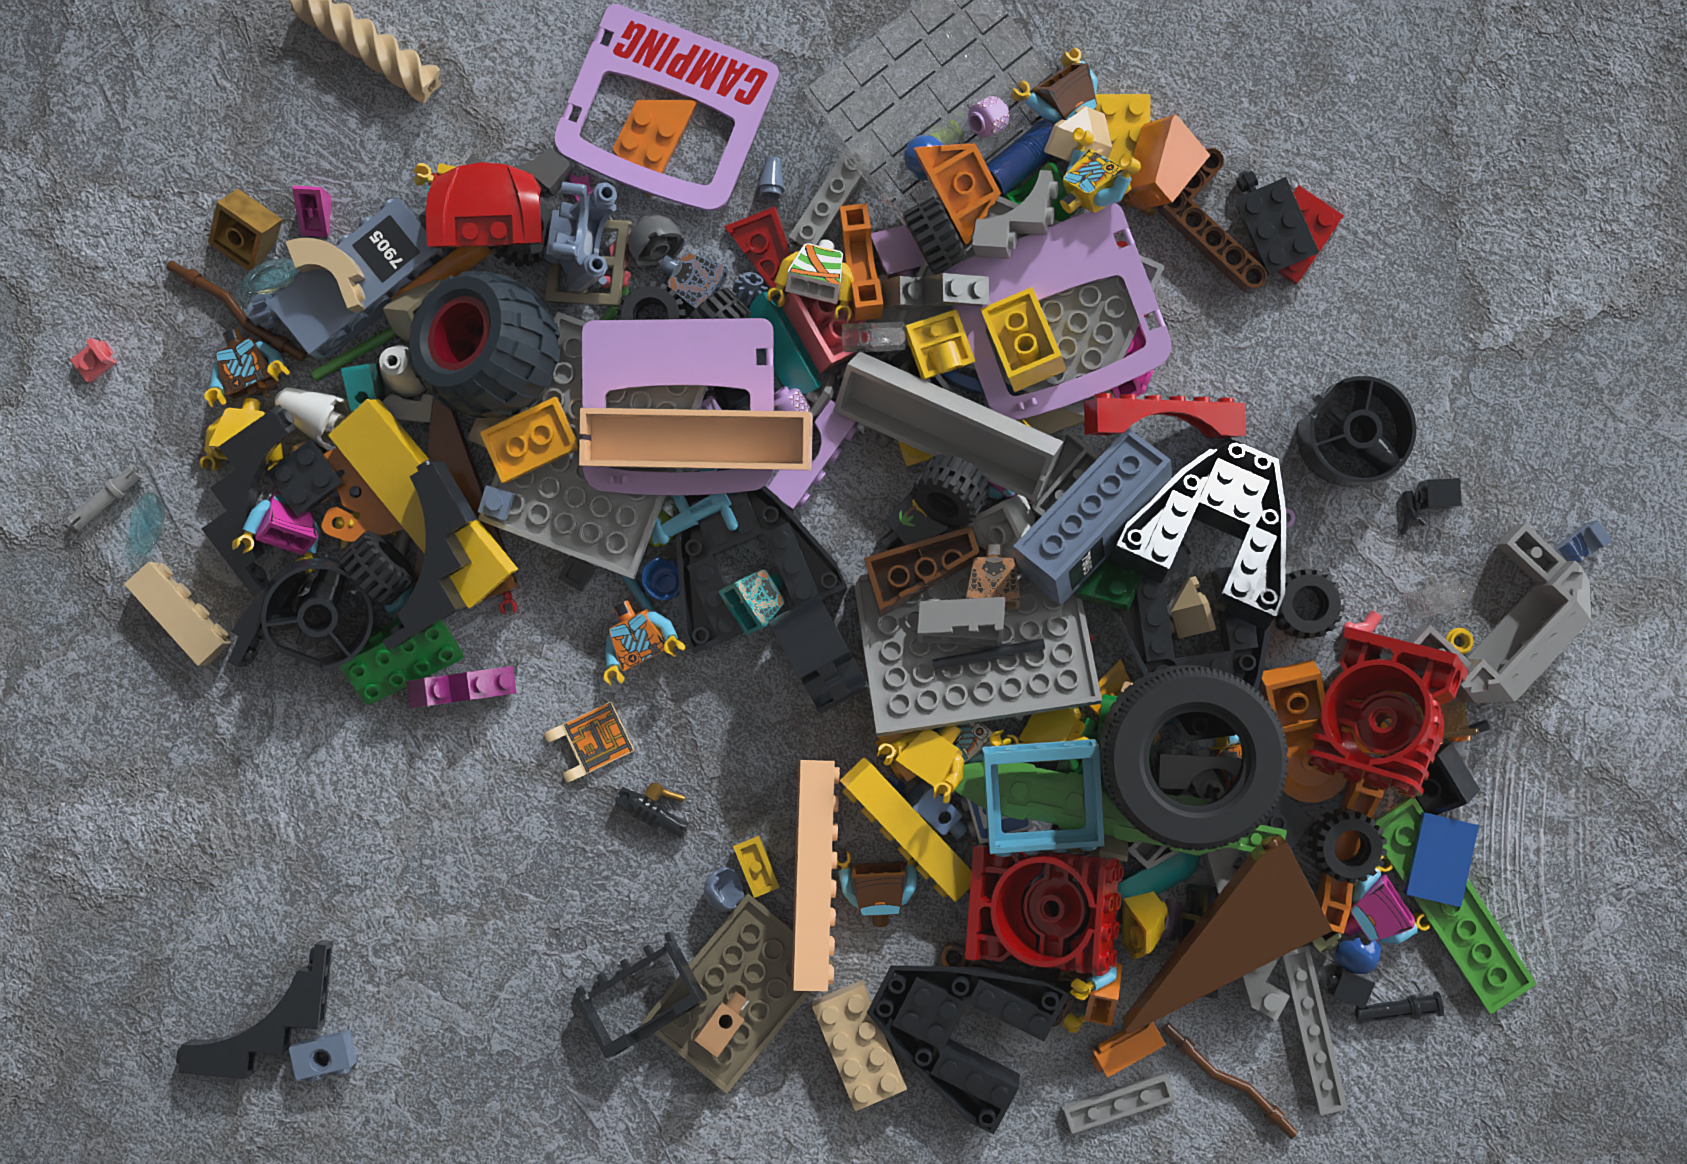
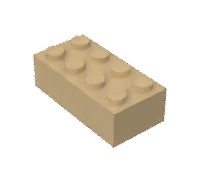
M864 979L815 999L812 1002L813 1011L855 1111L907 1090L906 1080L889 1040L866 1013L872 1003V998Z

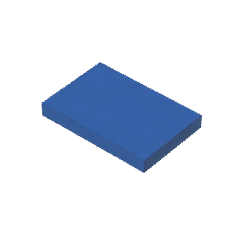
M1422 812L1404 894L1461 907L1479 825Z

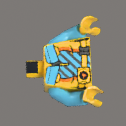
M1075 128L1072 138L1078 145L1077 148L1073 149L1067 172L1063 177L1067 195L1060 200V204L1069 214L1074 212L1079 206L1092 213H1097L1106 206L1121 201L1123 195L1132 189L1130 175L1138 173L1141 165L1138 160L1128 153H1124L1120 157L1118 165L1091 148L1085 151V147L1093 143L1094 136L1088 130H1085L1084 133L1082 128Z

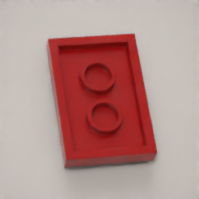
M1298 185L1293 193L1320 252L1344 215ZM1254 249L1251 255L1259 260ZM1317 255L1280 270L1277 273L1297 285Z

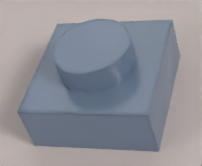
M486 485L478 512L507 521L515 494Z

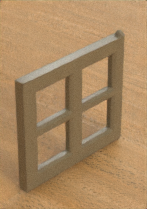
M607 220L603 231L617 232L614 257L602 256L606 259L607 267L613 269L610 294L588 293V288L580 292L558 291L562 265L561 263H549L545 301L547 303L581 305H620L628 235L632 223L625 220Z

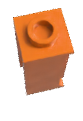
M1152 1022L1130 1034L1124 1029L1097 1044L1098 1048L1096 1049L1091 1046L1094 1055L1090 1059L1097 1071L1103 1070L1108 1078L1164 1047L1166 1044L1156 1025Z

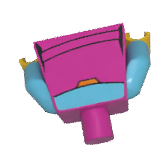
M278 490L268 500H262L251 510L243 527L245 532L232 542V549L238 548L240 541L245 544L243 554L252 550L254 542L251 537L254 534L255 540L304 555V557L298 558L296 561L313 558V553L317 551L320 528L312 518L311 511L301 518L296 516ZM308 569V570H305V572H306V573L312 572V571H314L315 569Z
M1391 863L1386 864L1384 868L1377 865L1375 868L1378 872L1374 876L1366 875L1368 880L1364 882L1358 880L1352 891L1350 909L1352 916L1348 918L1345 932L1348 936L1363 931L1370 942L1378 940L1381 943L1400 944L1415 935L1417 929L1428 930L1430 928V923L1428 922L1419 923L1420 919L1425 917V914L1421 912L1411 914L1386 874L1381 876V872L1392 869L1393 865Z

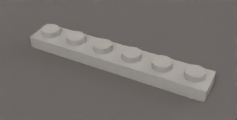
M1305 944L1281 958L1317 1111L1321 1116L1347 1110L1348 1108L1310 947L1308 944Z

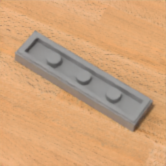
M1167 1072L1061 1107L1069 1132L1073 1135L1174 1102L1176 1098Z

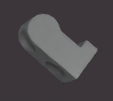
M422 394V402L406 400L398 395H390L384 399L383 404L397 421L431 424L433 397L431 395Z

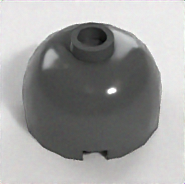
M661 215L640 218L628 235V246L631 256L641 268L648 269L660 266L658 260L666 255L674 259L685 245L682 233L671 219Z

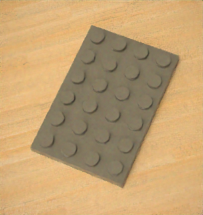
M748 892L737 905V908L731 912L688 964L707 1001L654 1032L655 1035L726 1094L811 992L794 991L791 986L793 929ZM829 960V964L833 966V962ZM680 975L642 1020V1024H645L671 1008V1005L690 995ZM738 992L749 1001L740 1013L744 1021L717 1058L694 1041L693 1037L718 1003L722 1001L724 1004H727L733 994ZM723 1015L719 1020V1024L727 1026L731 1020L730 1016Z

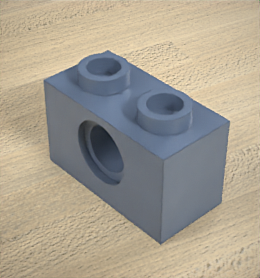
M350 1029L298 1041L289 1047L296 1080L305 1078L306 1082H312L323 1078L322 1074L333 1072V1076L348 1073L350 1068L358 1062ZM319 1051H323L329 1056V1063H323L319 1059Z

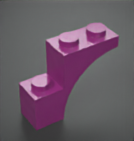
M513 666L406 681L410 708L517 693Z

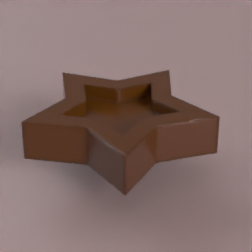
M274 378L260 381L246 390L248 395L264 394V397L267 398L270 397L269 391L278 389V381Z

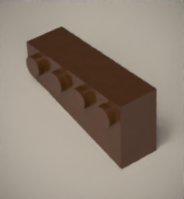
M966 527L865 557L864 567L880 617L973 564L974 558L979 557L980 552L972 527Z

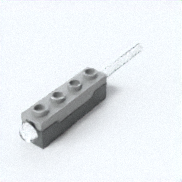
M909 73L905 75L885 108L893 102L895 105L878 117L859 148L855 149L848 144L788 236L790 243L788 252L790 255L796 251L800 252L804 244L809 243L818 246L821 240H825L839 218L840 206L848 205L872 168V159L867 154L878 139L877 136H880L904 99L903 97L900 100L898 96L900 97L907 92L915 82L916 78Z

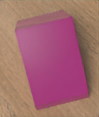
M293 186L292 191L301 236L328 237L332 196L322 187Z

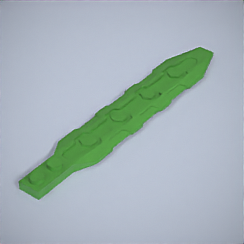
M983 762L964 764L963 780L954 791L986 810ZM1023 762L998 764L1001 816L1020 820L1027 818L1057 824L1060 828L1077 829L1085 826L1083 774L1073 772L1066 774L1036 768L1033 764ZM1101 781L1104 834L1114 836L1115 839L1133 843L1141 841L1170 847V845L1166 846L1158 841H1154L1134 827L1113 804L1104 788L1103 781ZM1165 794L1178 803L1190 806H1202L1212 803L1207 799L1182 794L1180 796ZM1260 825L1257 829L1251 830V833L1246 837H1241V840L1235 843L1230 842L1229 845L1224 847L1252 852L1255 847L1261 845L1262 840L1269 836L1275 835L1277 837L1281 835L1285 839L1287 830ZM1218 846L1217 849L1208 850L1205 848V850L1195 851L1193 849L1191 851L1170 847V850L1198 856L1221 849Z

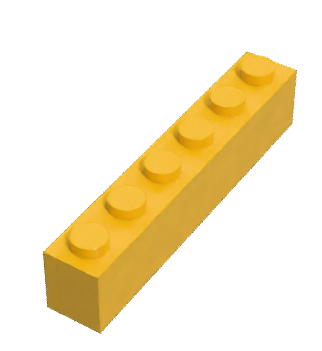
M863 757L840 780L846 787L842 792L853 803L858 800L864 806L861 812L872 823L877 820L882 825L879 831L890 842L895 839L900 844L897 850L908 861L913 858L918 863L915 869L926 880L931 877L936 882L933 888L944 899L949 895L956 902L970 888L972 870L879 771Z

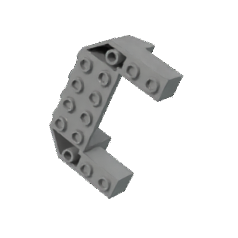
M1526 523L1514 525L1496 546L1522 569L1535 584L1467 657L1463 656L1431 625H1420L1406 640L1407 642L1458 655L1469 671L1466 680L1460 682L1456 694L1462 702H1515L1591 621L1590 580L1580 564L1576 561H1566Z

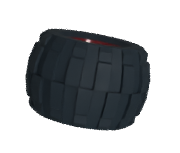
M486 271L462 272L459 276H449L442 280L423 299L410 327L408 355L412 358L411 368L416 378L419 379L421 385L429 391L432 397L447 408L474 418L509 417L518 414L521 408H529L539 400V395L545 388L549 387L554 377L553 373L556 364L559 363L561 349L558 348V339L560 333L554 318L551 316V312L530 288L506 275Z

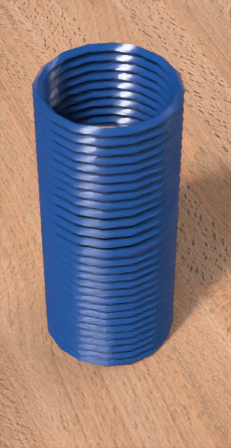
M1041 120L986 164L1001 192L1000 196H1004L1008 191L1012 190L1018 183L1053 156L1044 152L1054 127L1051 122Z

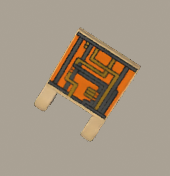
M612 701L544 733L547 742H553L566 735L580 764L563 773L566 782H571L635 751Z

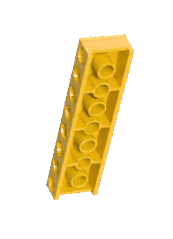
M366 399L328 436L425 554L426 531L423 510L417 491L409 476L418 471L416 469L418 465L429 459L380 399ZM479 520L474 521L455 533L472 563L450 576L469 609L481 603L482 599L518 570Z

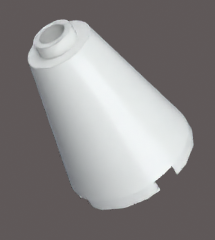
M408 343L387 348L382 352L379 359L381 378L385 386L392 393L410 398L418 397L427 390L421 385L411 368L412 358L408 355Z
M290 387L278 392L275 397L276 407L281 405L283 409L288 410L299 430L326 450L336 448L334 446L335 443L328 434L352 413L348 398Z

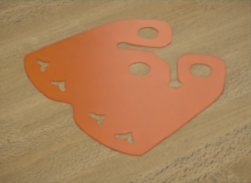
M338 447L325 453V456L337 473L341 469L345 471L341 478L345 485L338 489L343 506L354 512H359L361 515L359 519H355L353 515L338 507L330 508L326 512L321 526L326 534L344 541L353 542L366 531L382 536L389 534L391 530L392 533L404 530ZM359 486L362 490L360 497H351L349 493L350 488ZM335 517L343 518L344 526L341 529H335L332 526V520ZM350 519H352L354 522L352 528L348 527V522Z

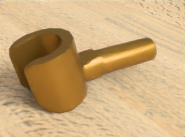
M657 782L651 783L645 791V795L654 801H657L661 795L680 802L685 800V796L671 792Z

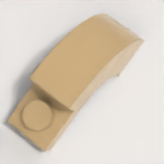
M298 238L286 241L296 269L302 273L312 270L331 272L338 282L347 308L354 313L365 310L362 301L366 300L360 284L356 283L366 278L360 267L350 256L331 243L315 238Z

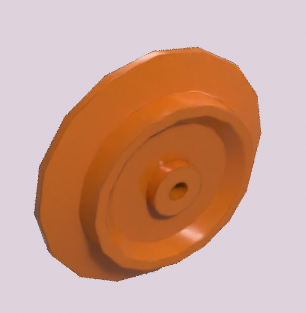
M1319 725L1285 733L1287 740L1285 744L1288 746V754H1286L1288 757V766H1286L1288 772L1287 778L1284 779L1286 783L1283 791L1300 802L1318 803L1330 799L1342 790L1347 782L1344 774L1334 772V775H1329L1318 771V766L1308 765L1310 759L1306 756L1307 749H1313L1315 743L1311 738L1313 733L1319 732Z

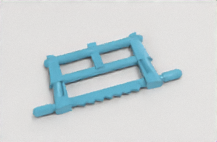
M699 469V471H716V469ZM726 493L711 494L689 507L684 495H672L680 514L664 524L658 516L653 529L654 532L652 533L653 544L658 542L666 544L669 541V537L694 525H699V520L718 511H721L728 529L736 530L738 522L731 508H729L732 505Z

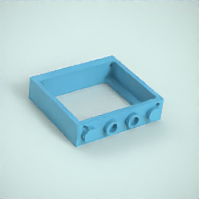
M1096 739L982 747L987 837L990 854L1001 857L1010 856L1012 852L1035 855L1039 854L1040 850L1064 853L1069 851V848L1092 851L1096 850L1097 846H1104L1100 751ZM1082 758L1086 821L1083 828L1004 833L1002 831L998 764Z

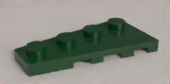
M1112 552L1074 591L1075 597L1128 611L1143 575L1110 561Z

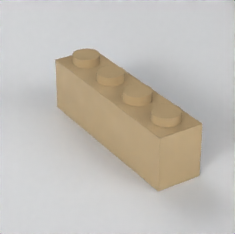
M148 562L124 585L197 666H207L232 644L226 638L228 633L219 624L216 623L214 625L208 618L210 614L207 609L199 603L195 604L190 598L191 592L182 583H176L171 577L173 572L164 563Z

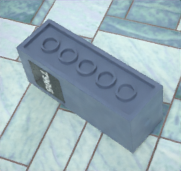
M399 197L387 200L380 207L381 211L373 217L369 216L362 220L355 232L344 235L337 242L336 247L357 263L366 278L356 283L360 284L365 294L366 300L362 301L365 310L354 313L347 308L336 278L331 272L326 270H312L306 273L299 271L294 276L292 283L287 287L278 288L272 294V299L267 302L310 355L323 362H326L384 315L383 308L392 301L393 295L395 296L399 290L410 284L414 279L448 255L443 248L427 247L426 227Z
M1128 428L1013 545L1019 573L1061 606L1114 551L1126 523L1172 479L1171 460Z

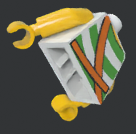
M821 240L818 246L807 243L804 244L800 252L796 251L782 261L775 279L776 287L768 291L767 298L771 303L772 297L779 294L781 297L778 301V306H783L786 300L783 293L785 286L786 292L837 304V301L840 300V305L835 310L834 318L837 321L838 312L845 311L848 314V322L852 314L848 303L852 301L851 282H854V278L848 265L842 262L843 254L841 251L834 250L835 246L831 241Z

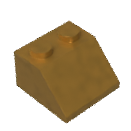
M236 189L217 202L208 243L253 273L277 241L283 219L240 189Z

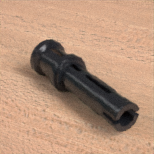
M1434 991L1432 995L1416 997V995L1412 994L1405 1000L1366 1005L1365 1009L1358 1006L1354 1008L1358 1024L1403 1017L1419 1020L1420 1016L1435 1014L1438 1017L1444 1016L1443 1001L1438 991Z

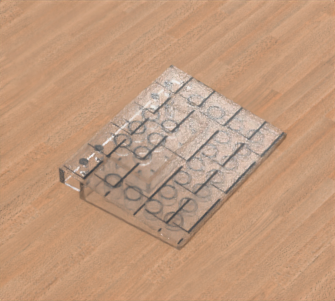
M919 0L804 89L801 100L819 120L818 126L908 229L903 219V212L932 196L939 200L929 180H918L913 172L907 170L904 151L908 142L919 135H930L937 138L943 145L974 143L987 164L1034 125L1044 120L1043 117L1026 104L1025 99L1015 101L1011 97L1012 89L1016 88L1020 93H1023L1018 84L1020 81H1026L1030 85V93L1032 94L1034 93V87L1054 74L998 0ZM995 96L1007 105L1009 123L1004 130L993 136L981 137L975 134L969 127V109L973 104L982 99Z

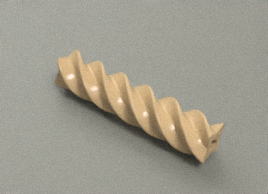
M289 0L291 11L295 12L301 20L313 27H317L324 36L339 43L351 55L361 58L372 70L384 74L394 85L406 89L415 100L423 104L426 103L432 92L441 86L442 82L439 80L441 70L436 65H421L419 55L412 49L399 50L398 43L393 35L377 34L374 23L370 19H355L349 4H334L332 0Z

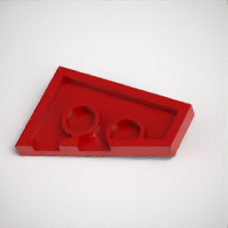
M772 207L724 227L754 264L771 288H775L777 284L775 279L780 265L792 252L778 211L775 207Z

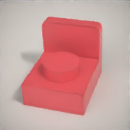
M89 338L86 341L89 346L70 359L82 377L89 383L116 364V361L111 356L113 351L109 345L103 340L98 341L93 338Z

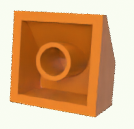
M1313 659L1263 671L1260 682L1262 695L1272 706L1271 709H1274L1277 714V720H1280L1283 727L1282 732L1286 733L1317 725L1318 719L1321 718L1325 693L1321 672Z

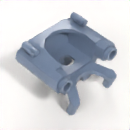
M562 182L561 193L578 195L579 201L576 204L561 202L559 211H551V217L547 221L549 233L547 244L543 249L544 258L552 264L561 263L567 273L568 287L575 292L584 291L591 285L599 289L607 282L606 277L603 275L608 267L606 259L599 256V246L605 223L617 208L614 204L617 198L615 187L607 182L599 183L587 194L586 185Z

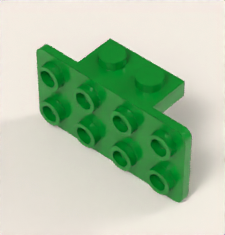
M396 617L390 624L382 628L371 630L363 651L359 652L349 662L341 665V670L366 705H371L407 687L406 681L425 678L463 658L462 649L443 620L401 646L391 650H387L382 641L391 636L389 630L402 624L399 617Z

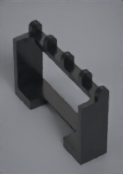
M671 932L664 934L667 942L658 951L654 952L649 944L644 946L643 950L647 957L635 965L630 966L627 959L621 960L620 965L623 972L612 979L607 980L603 973L598 974L597 980L600 986L587 993L582 985L576 988L578 997L574 999L605 1059L618 1055L707 1001L703 990ZM668 953L690 995L671 1005V1008L630 1033L624 1034L612 1041L590 999Z

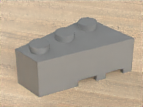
M1066 427L1060 439L1063 441L1056 462L1052 466L1053 469L1047 485L1031 507L1033 514L1039 519L1100 457L1099 454Z
M1005 597L956 600L928 599L920 601L917 632L918 643L979 647L1002 646Z

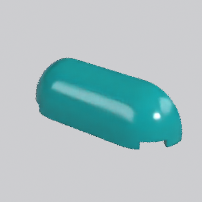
M762 292L750 305V318L766 319L773 326V366L777 377L784 387L787 386L789 390L797 388L802 394L816 390L822 385L818 381L817 374L819 371L783 307H779L774 301L770 303L767 298L768 292Z
M1179 852L1149 869L1142 865L1125 874L1121 882H1118V893L1121 894L1120 909H1123V898L1150 892L1159 895L1190 878L1199 866L1200 855Z

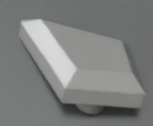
M832 371L818 393L812 391L805 395V398L812 402L809 412L814 417L820 415L832 399L837 385V379Z

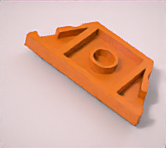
M637 100L612 148L614 153L622 159L663 174L698 105L697 101ZM645 192V194L651 198L652 195Z
M967 143L913 148L962 244H968L972 239L971 235L975 231L976 219H985L988 209L994 205L1001 194L976 144Z

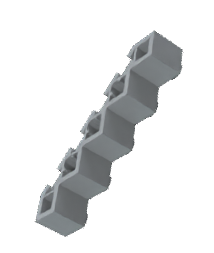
M1224 847L1202 854L1209 873L1211 886L1216 887V897L1237 872L1232 866L1241 850ZM1278 959L1239 978L1245 1001L1252 1008L1276 1021L1290 997L1280 988L1267 982Z

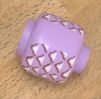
M986 97L973 104L969 109V127L975 134L981 137L993 136L1004 130L1009 123L1008 107L998 97Z
M785 386L774 392V411H810V407L799 389L793 388L789 390Z

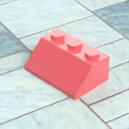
M790 292L785 296L786 300L782 307L820 374L842 364L876 342L864 320L854 321L851 301H849L848 306L852 314L847 322L848 314L845 311L838 312L837 321L834 318L835 310L840 305V300L837 301V304Z

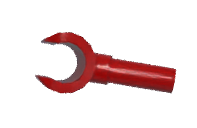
M511 592L505 593L504 601L500 604V612L505 615L504 605L505 603H510L513 606V613H515L518 609V604L512 599Z

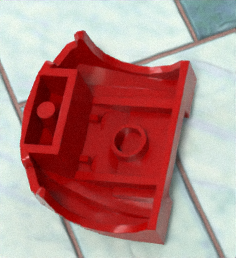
M480 162L461 165L434 177L426 201L427 247L454 248L543 244L540 191L542 188L533 174L507 164Z

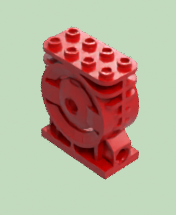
M1346 627L1343 635L1346 644L1339 661L1344 672L1333 681L1326 692L1322 704L1321 718L1317 722L1320 729L1318 733H1313L1311 740L1315 744L1313 749H1307L1306 756L1310 759L1309 762L1318 766V771L1325 774L1334 775V772L1344 774V778L1352 782L1360 783L1362 779L1371 782L1370 785L1379 790L1387 791L1389 787L1398 790V794L1401 796L1415 799L1416 795H1423L1424 789L1421 785L1423 780H1428V765L1434 762V755L1442 742L1444 717L1441 705L1455 699L1460 682L1466 680L1469 671L1455 653ZM1418 669L1425 671L1422 680L1414 672V670ZM1383 691H1398L1412 697L1421 707L1425 717L1424 720H1420L1416 708L1407 698L1397 693ZM1353 699L1363 700L1364 702L1362 704L1357 703ZM1388 718L1392 719L1390 726L1381 728L1382 721ZM1342 726L1354 729L1360 743L1370 752L1389 757L1377 759L1365 754L1355 743L1353 734L1342 731Z
M988 843L974 845L965 959H985L1002 962L1014 956L1024 963L1038 967L1060 968L1061 971L1075 970L1077 973L1082 974L1089 972L1096 976L1108 973L1111 967H1115L1117 961V951L1113 950L1114 939H1117L1119 933V923L1115 920L1116 910H1119L1121 905L1118 882H1121L1123 877V865L1119 864L1117 858H1101L1100 856L1041 852L1027 857L1023 852H1012L1010 856L1001 857L990 854ZM1046 863L1045 877L1033 883L1025 895L1023 914L1022 902L1025 890L1030 882L1043 872V866ZM1072 876H1074L1086 893L1089 907H1091V915L1084 932L1078 938L1071 941V953L1067 954L1068 937L1081 929L1087 915V900L1083 890L1072 880ZM1052 900L1059 905L1060 911L1058 915L1054 914L1050 909ZM1034 932H1036L1038 935H1040L1039 948H1038V936H1037Z

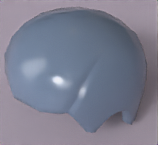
M721 868L710 874L705 881V898L708 904L718 912H729L737 908L736 904L744 898L742 882L731 868Z

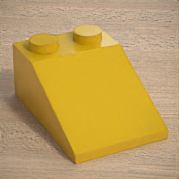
M1033 287L980 309L1014 392L1067 371Z

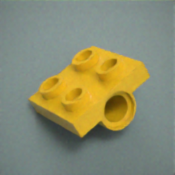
M957 309L906 325L903 328L921 379L923 380L976 362Z

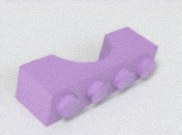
M832 400L829 401L815 421V426L821 436V449L818 456L812 462L811 471L780 470L767 487L793 511L797 506L802 508L811 496L807 493L813 484L816 486L820 484L826 475L823 469L829 461L832 464L835 463L843 451L839 448L845 439L850 442L859 429L855 426L857 424L856 421L833 411L835 403Z

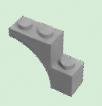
M1040 170L1038 180L1029 196L1013 210L994 218L976 219L972 246L977 257L1010 259L1011 249L1016 248L1017 233L1047 235L1048 225H1052L1054 221V208L1051 207L1052 199H1056L1058 195V182H1054L1051 171Z

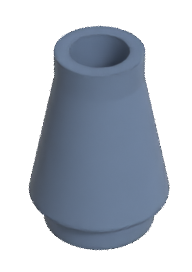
M769 156L765 158V164L757 187L760 191V197L764 199H780L785 191L781 159L778 157Z

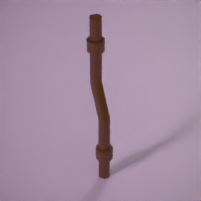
M172 260L168 262L166 269L181 277L184 283L193 288L198 287L221 300L243 329L271 344L281 354L285 352L301 362L304 361L307 352L291 344L290 340L281 334L275 335L259 325L255 326L229 292L202 278V274L192 268L188 270Z
M1170 1022L1164 1025L1162 1031L1176 1044L1175 1048L1183 1056L1187 1055L1210 1079L1244 1092L1265 1113L1264 1117L1272 1125H1277L1290 1139H1293L1298 1134V1131L1284 1118V1113L1276 1105L1272 1106L1249 1082L1216 1069L1195 1048V1044L1187 1036L1184 1037Z

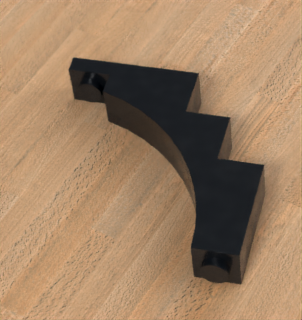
M281 405L271 409L218 446L235 468V471L210 487L227 511L201 528L252 596L263 590L270 583L265 570L254 562L265 553L262 543L255 540V535L253 534L251 538L253 539L254 547L243 554L245 549L244 542L240 541V545L234 550L232 549V542L245 532L243 527L251 510L256 506L259 481L269 457L285 437L297 428L291 413L283 409Z
M429 459L416 467L418 471L409 476L417 491L423 510L426 531L425 555L416 586L405 605L397 613L402 624L389 630L391 636L382 641L387 650L401 646L466 606L450 576L472 562L455 533L478 519L444 461L432 462Z
M321 940L314 944L309 954V963L313 964L312 967L304 966L297 970L283 998L260 1022L233 1035L214 1039H190L183 1043L176 1055V1063L179 1064L178 1073L246 1079L254 1073L256 1052L282 1054L289 1049L291 1027L318 1029L324 1025L333 941Z

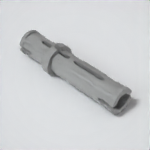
M132 464L128 465L116 478H110L106 481V486L72 515H69L67 517L69 523L76 522L73 527L81 530L114 500L125 496V491L139 479L143 478L140 471L136 473L137 468Z

